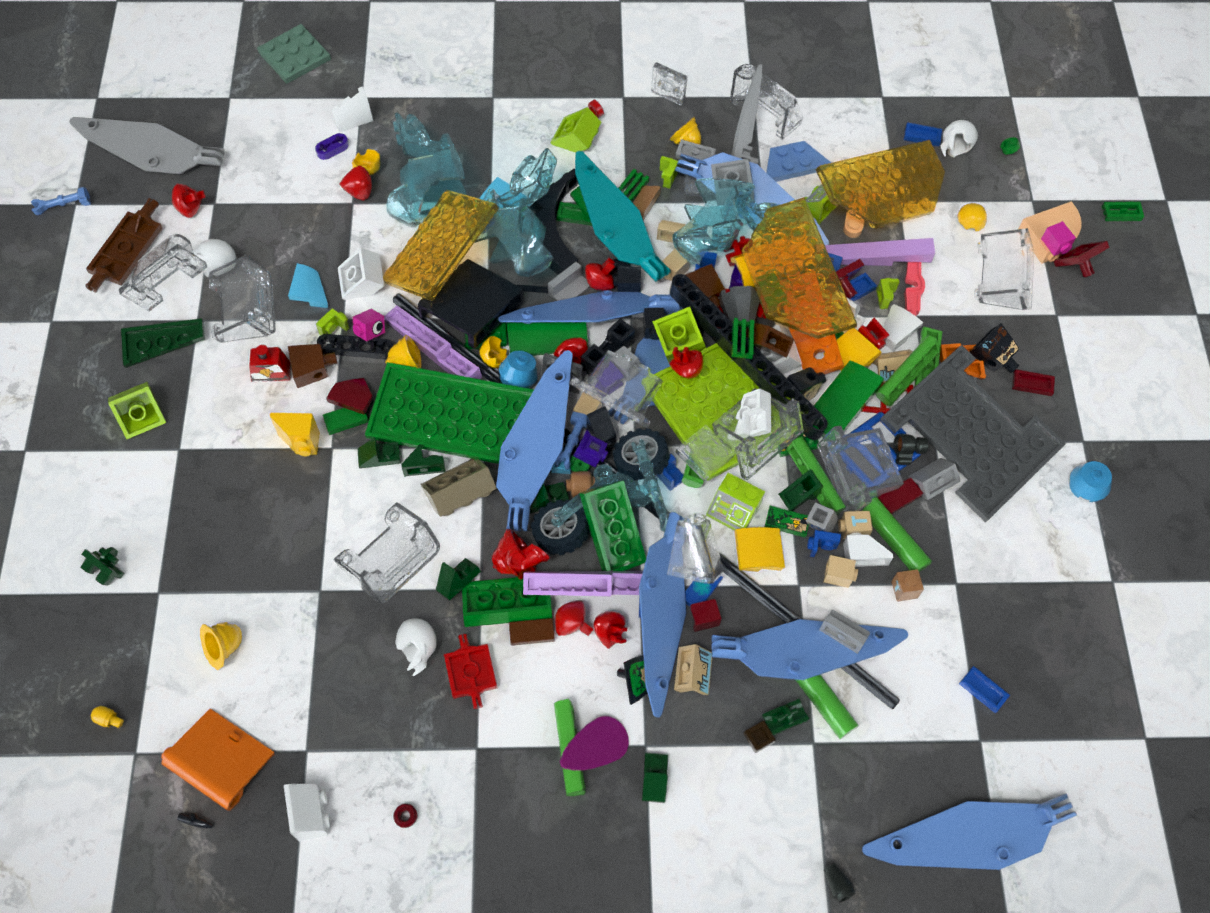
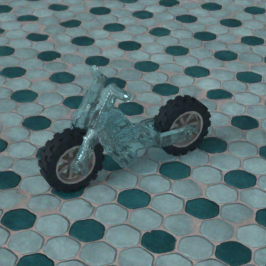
M639 428L634 432L629 431L627 435L621 436L619 438L620 441L614 445L613 459L618 472L614 474L609 465H599L593 472L595 483L588 490L624 480L631 507H644L652 502L659 516L660 530L665 532L668 514L658 479L655 475H660L664 467L668 466L670 454L663 435L660 436L658 431L653 432L649 428H646V430ZM577 494L571 500L549 502L546 507H541L538 510L539 513L533 517L534 522L531 523L533 537L538 547H541L544 552H549L550 555H565L567 552H574V549L580 548L583 545L582 542L588 538L587 533H590L580 494ZM547 530H553L548 535L546 534Z

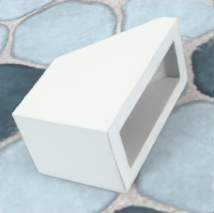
M852 533L847 535L843 543L845 558L855 560V567L889 566L893 559V553L870 535Z

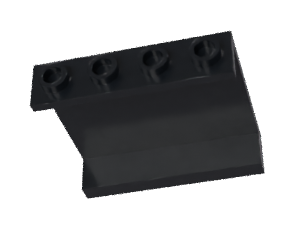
M467 259L458 265L450 275H447L438 286H435L427 296L419 301V317L423 319L428 313L434 315L467 334L468 346L475 349L502 323L498 320L500 316L515 311L523 303V289Z

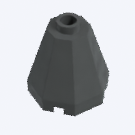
M734 286L730 288V292L726 293V289L722 290L719 295V303L724 315L732 323L734 318H738L739 321H742V319H746L748 322L750 320L755 321L761 298L760 289H756L755 292L752 286Z

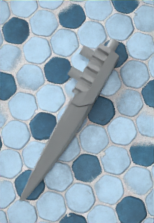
M762 64L758 65L748 89L731 153L732 156L748 159L749 162L758 164L759 159L750 156L752 147L748 146V144L752 142L761 86Z

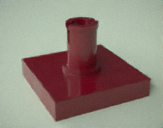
M1107 241L1081 244L1059 256V258L1054 260L1055 267L1079 264L1082 276L1088 277L1095 273L1090 259L1110 247Z
M858 259L828 275L823 283L833 289L839 286L847 298H853L858 293L849 280L864 266L862 260Z

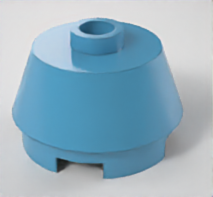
M513 351L499 366V378L503 384L530 389L538 379L536 360L527 352Z
M1091 461L1080 464L1070 474L1069 486L1077 498L1082 497L1090 500L1089 502H1096L1107 497L1111 491V471L1101 462Z

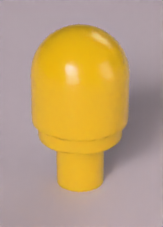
M98 706L91 712L92 721L103 727L109 728L113 725L120 728L124 722L123 719L116 717L117 713L114 710L105 706Z

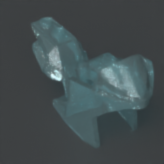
M395 113L396 121H393L394 131L399 132V134H396L398 146L402 145L405 155L415 158L408 159V163L400 170L401 186L390 193L386 211L390 217L414 228L417 225H421L439 206L468 203L467 194L461 180L465 179V174L460 158L448 133L442 134L439 142L432 141L426 131V127L415 115L408 114L407 119H403L399 113ZM440 180L438 185L432 186L435 181Z
M545 148L538 158H535L533 155H528L512 173L510 191L499 196L493 188L488 189L471 230L470 241L472 243L498 237L499 242L491 256L490 262L498 263L512 259L517 275L523 277H530L543 272L550 267L551 261L554 259L542 244L546 227L528 208L549 191L557 165V158L549 148Z
M705 178L697 179L695 182L705 205L685 204L684 209L690 221L673 234L672 241L674 247L684 259L691 264L700 265L706 251L729 250L746 224L762 240L767 242H776L782 239L789 240L802 235L806 236L809 229L796 223L797 213L794 210L774 202L757 204L750 196L755 188L753 183L730 179Z

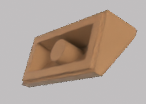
M644 186L633 202L639 209L643 221L660 196V186Z

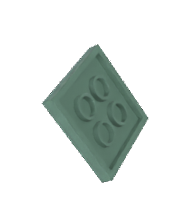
M302 24L257 47L258 53L286 84L331 60L330 54Z

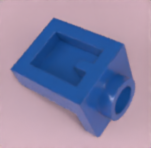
M815 530L813 536L808 538L807 543L810 557H815L818 547H821L823 550L837 549L841 534Z

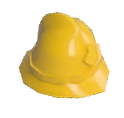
M695 116L683 125L669 140L673 141L676 145H679L681 139L700 144L701 135L695 122Z
M405 335L391 347L385 363L389 362L421 368L420 349L408 335Z
M227 622L218 623L213 626L206 624L201 626V645L204 655L211 666L216 670L221 669L224 666L225 659L239 647L242 639L240 627Z

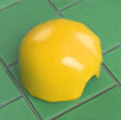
M367 149L364 155L357 153L355 159L352 160V168L360 165L366 168L369 175H374L380 169V154L371 149Z
M969 203L962 206L957 214L958 222L966 230L973 228L977 232L983 229L987 223L985 208L977 203Z
M490 336L484 341L480 347V356L488 366L499 368L500 364L507 357V349L500 347L502 340L495 336Z

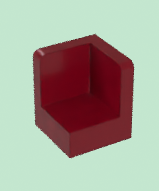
M715 599L691 604L690 609L694 619V632L720 626L721 615Z

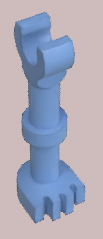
M86 187L78 188L77 193L66 196L63 194L58 195L57 198L51 200L34 199L31 203L36 208H33L32 211L35 215H41L48 208L58 205L61 207L66 206L67 203L79 200L81 205L88 206L91 205L90 196Z
M574 411L570 418L574 428L571 434L567 436L566 446L555 462V467H558L561 462L565 461L564 467L567 470L571 466L570 455L574 446L579 442L578 437L581 430L587 427V415Z

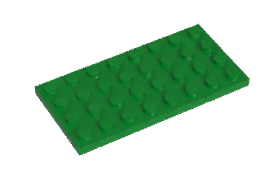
M387 362L366 428L365 437L368 439L376 438L378 441L389 443L395 442L399 445L414 448L421 444L422 449L499 464L501 446L534 390Z

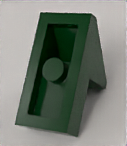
M372 438L357 449L359 469L401 464L398 443L377 444L376 438Z
M421 444L401 464L404 477L446 472L443 456L430 455L424 458Z
M810 469L778 495L788 510L793 512L808 499L815 500L823 485L813 470Z
M564 482L545 486L543 483L530 506V514L539 512L538 510L541 507H546L549 502L569 500Z
M467 558L454 569L445 562H442L436 591L450 601L481 570Z
M645 753L642 801L665 803L668 755Z

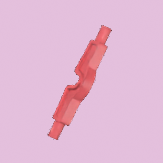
M907 262L904 282L915 287L905 289V309L916 316L920 312L921 296L925 290V281L921 275V262Z

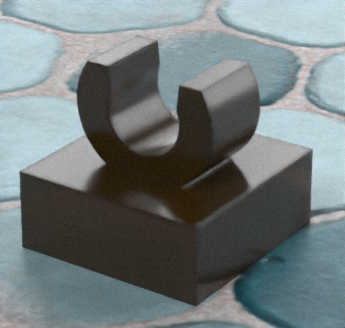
M764 721L743 733L755 754L776 741Z

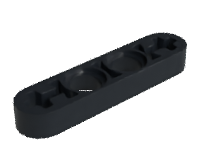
M323 334L317 339V344L321 345L324 354L335 352L336 355L387 359L388 352L393 346L390 340L380 338L365 341L357 336ZM345 342L351 343V347L348 349H342L341 345ZM364 344H369L371 346V348L367 351H362L360 349L361 346Z

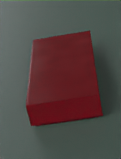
M1018 369L1014 370L1013 390L1046 396L1054 394L1055 376Z
M910 477L880 495L878 499L891 514H894L922 497L924 493Z

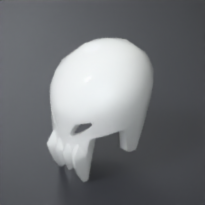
M957 120L946 127L943 132V143L940 145L944 156H946L947 149L948 155L955 157L973 148L977 142L978 132L971 122Z
M208 239L203 241L195 250L188 252L185 263H187L186 270L202 261L207 264V267L203 270L206 277L223 273L235 265V251L223 240Z
M418 618L404 621L398 629L395 641L397 649L402 650L407 660L411 662L407 670L409 671L413 668L416 670L412 676L426 668L427 660L436 649L437 640L432 626L423 619Z

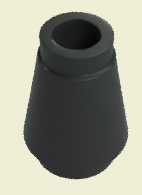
M835 863L823 870L834 899L837 898L839 903L855 895L853 883Z

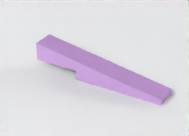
M933 238L816 246L817 262L822 250L843 257L841 265H849L858 259H861L864 265L892 266L893 262H932L935 255Z
M396 305L384 316L385 322L403 337L408 335L420 351L448 374L475 379L482 378L478 366L452 349L448 341Z
M643 571L524 572L523 595H639V585Z

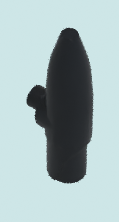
M179 813L177 817L178 821L191 826L213 828L210 822L199 818L195 813L191 815Z

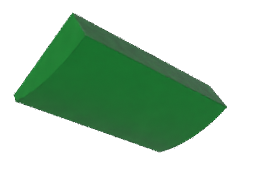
M507 322L510 353L513 351H524L532 356L544 355L545 353L554 354L556 348L564 340L575 337L586 340L589 349L586 322H532L530 324Z
M850 360L814 405L828 423L822 437L832 444L838 442L882 386L884 378Z
M624 480L580 492V498L601 570L625 571L644 564L646 556Z
M515 577L472 581L462 589L464 626L473 627L552 618L550 595H523L524 578L522 580Z

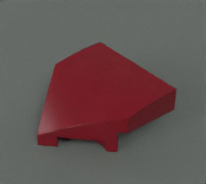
M357 378L335 383L326 400L328 403L365 415L373 400V396L365 379Z

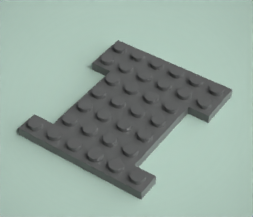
M961 345L883 415L880 420L894 434L909 422L948 461L955 463L957 470L968 479L955 493L986 523L1066 443L1036 415L1022 427L964 371L976 358Z

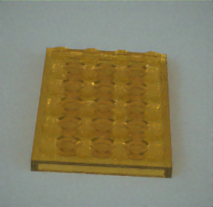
M446 190L440 196L436 205L430 210L425 220L419 225L415 234L408 240L401 253L397 255L396 260L386 270L383 276L384 283L433 301L499 207L493 202Z

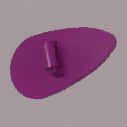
M609 716L596 718L580 730L567 744L560 758V765L564 769L584 771L605 766L619 760L625 755L629 745L626 729L615 718Z

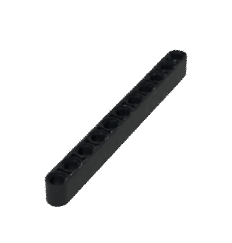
M675 275L669 290L671 297L683 309L691 308L696 323L760 389L771 394V400L809 439H820L828 424L826 418L755 345L753 346L752 359L731 357L732 342L730 340H732L733 323L686 275ZM738 329L737 352H740L741 331ZM746 337V342H745V353H748V338H747V337Z

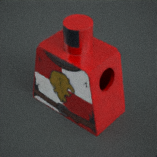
M259 345L250 350L249 367L251 382L290 380L291 363L279 347Z

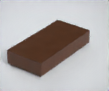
M553 618L509 622L511 646L555 642Z

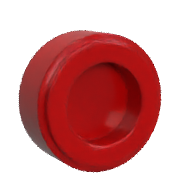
M594 99L588 103V108L597 118L604 115L603 108L597 100Z

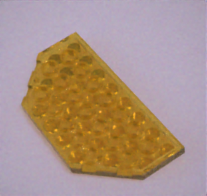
M930 140L820 165L815 169L830 202L837 207L839 205L847 209V213L855 218L866 220L870 223L869 226L874 229L926 216L934 212L945 170Z
M805 197L768 208L764 213L760 224L758 223L753 231L748 244H745L742 249V256L766 318L816 339L856 328V319Z

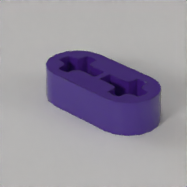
M337 133L319 142L315 146L317 157L321 160H327L345 151L349 147L348 138L343 133Z

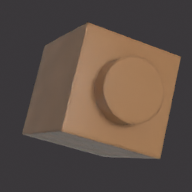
M918 569L897 572L891 581L897 602L918 599L924 590Z

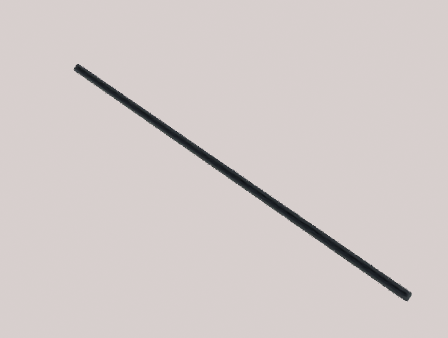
M397 293L393 297L394 304L448 341L452 349L478 366L481 375L487 380L503 384L498 372L488 366L428 315L421 319L418 307L402 294ZM565 428L563 442L567 443V436L571 434L567 428ZM579 439L578 444H577L576 446H574V448H573L574 451H576V449L578 448L579 443H580V441H581L580 439ZM605 459L603 462H598L595 467L612 482L624 480L628 495L665 525L667 524L670 514L668 510L630 479H625ZM688 527L685 541L785 623L801 619ZM856 663L841 668L890 709H894L900 702L896 695Z

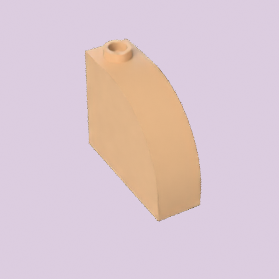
M1072 201L1024 218L1018 229L1041 264L1048 261L1053 262L1063 255L1060 253L1053 256L1041 240L1047 227L1063 221L1076 238L1080 233L1081 217Z

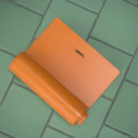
M209 709L172 747H168L163 752L161 764L224 809L230 811L240 801L243 795V788L273 757L275 752L212 709Z

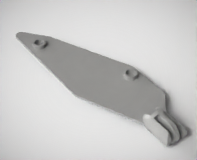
M72 117L69 121L85 139L147 172L182 174L198 164L221 166L225 154L224 148L200 146L158 123Z

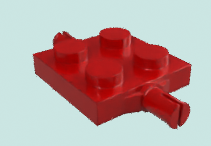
M461 634L458 636L461 648L455 652L444 654L453 699L464 696L472 697L473 708L478 709L476 700H478L479 708H482L480 694L497 689L488 644L469 646L468 635L463 634L465 641L463 642Z

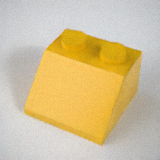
M270 413V418L278 436L296 454L301 456L317 455L320 432L312 413Z

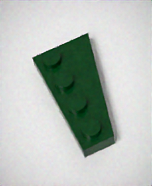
M203 319L121 328L123 366L127 368L205 340Z

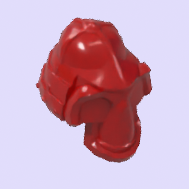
M506 529L492 554L494 569L501 574H513L521 580L524 578V572H535V565L547 562L550 559L548 554L533 544L527 546L524 540L518 537L512 529Z

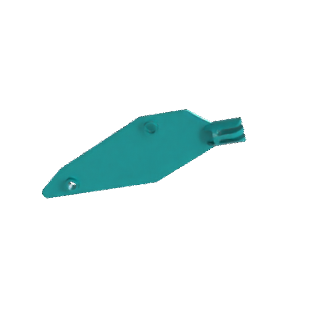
M577 151L575 153V175L597 238L619 261L640 265L655 282L671 273L670 269L654 252L639 209L584 152Z

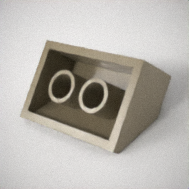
M470 459L420 484L433 509L440 517L451 515L455 509L461 506H469L473 503V500L489 496L493 490L497 489L488 467L479 459Z

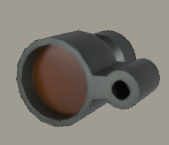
M897 434L893 443L894 452L897 454L896 464L910 465L914 451L917 454H925L928 450L927 438L917 437L915 439L910 434Z

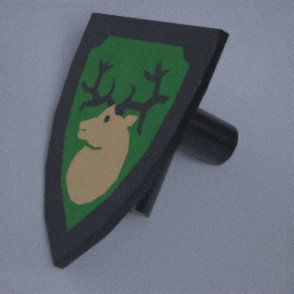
M643 655L627 660L623 663L624 669L619 668L617 670V676L626 679L630 705L647 695Z

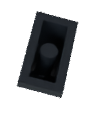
M604 406L587 414L586 430L592 436L607 443L605 450L612 449L616 443V433L607 408Z

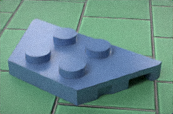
M800 141L770 148L766 173L777 182L831 170L832 163L807 142Z

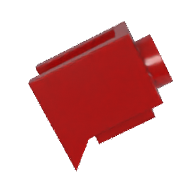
M875 317L866 327L862 325L858 329V332L879 350L886 345L885 341L889 334Z

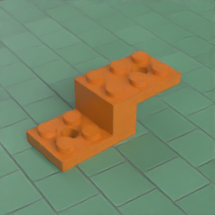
M815 271L780 282L779 284L788 301V305L783 306L790 333L796 343L802 362V369L811 367L816 373L822 372L824 375L843 369L844 363ZM798 293H806V295L803 298H796ZM817 353H825L822 359H815Z

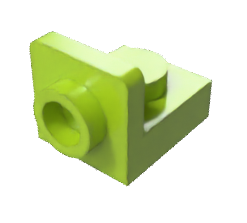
M662 156L660 159V170L663 171L661 178L664 179L663 187L670 189L678 174L675 171L676 167H678V161Z
M898 278L880 279L876 289L880 309H888L890 302L893 301V292H896L900 283Z
M332 308L316 323L318 333L320 335L331 334L336 330L337 326L347 331L349 329L348 318L342 312L338 313Z

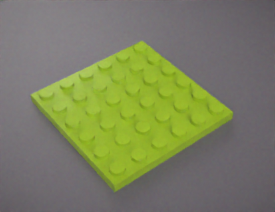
M717 343L701 350L703 369L698 377L692 379L683 378L669 366L643 379L641 385L707 481L801 431L771 400V433L740 439L729 438L730 431L734 432L738 423L735 417L741 408L743 395L760 388Z

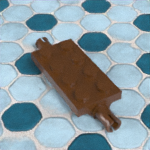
M148 198L142 209L136 213L127 211L86 268L87 272L93 275L85 285L88 290L97 293L105 280L123 285L162 230L161 223L151 219V215L159 206L156 200Z

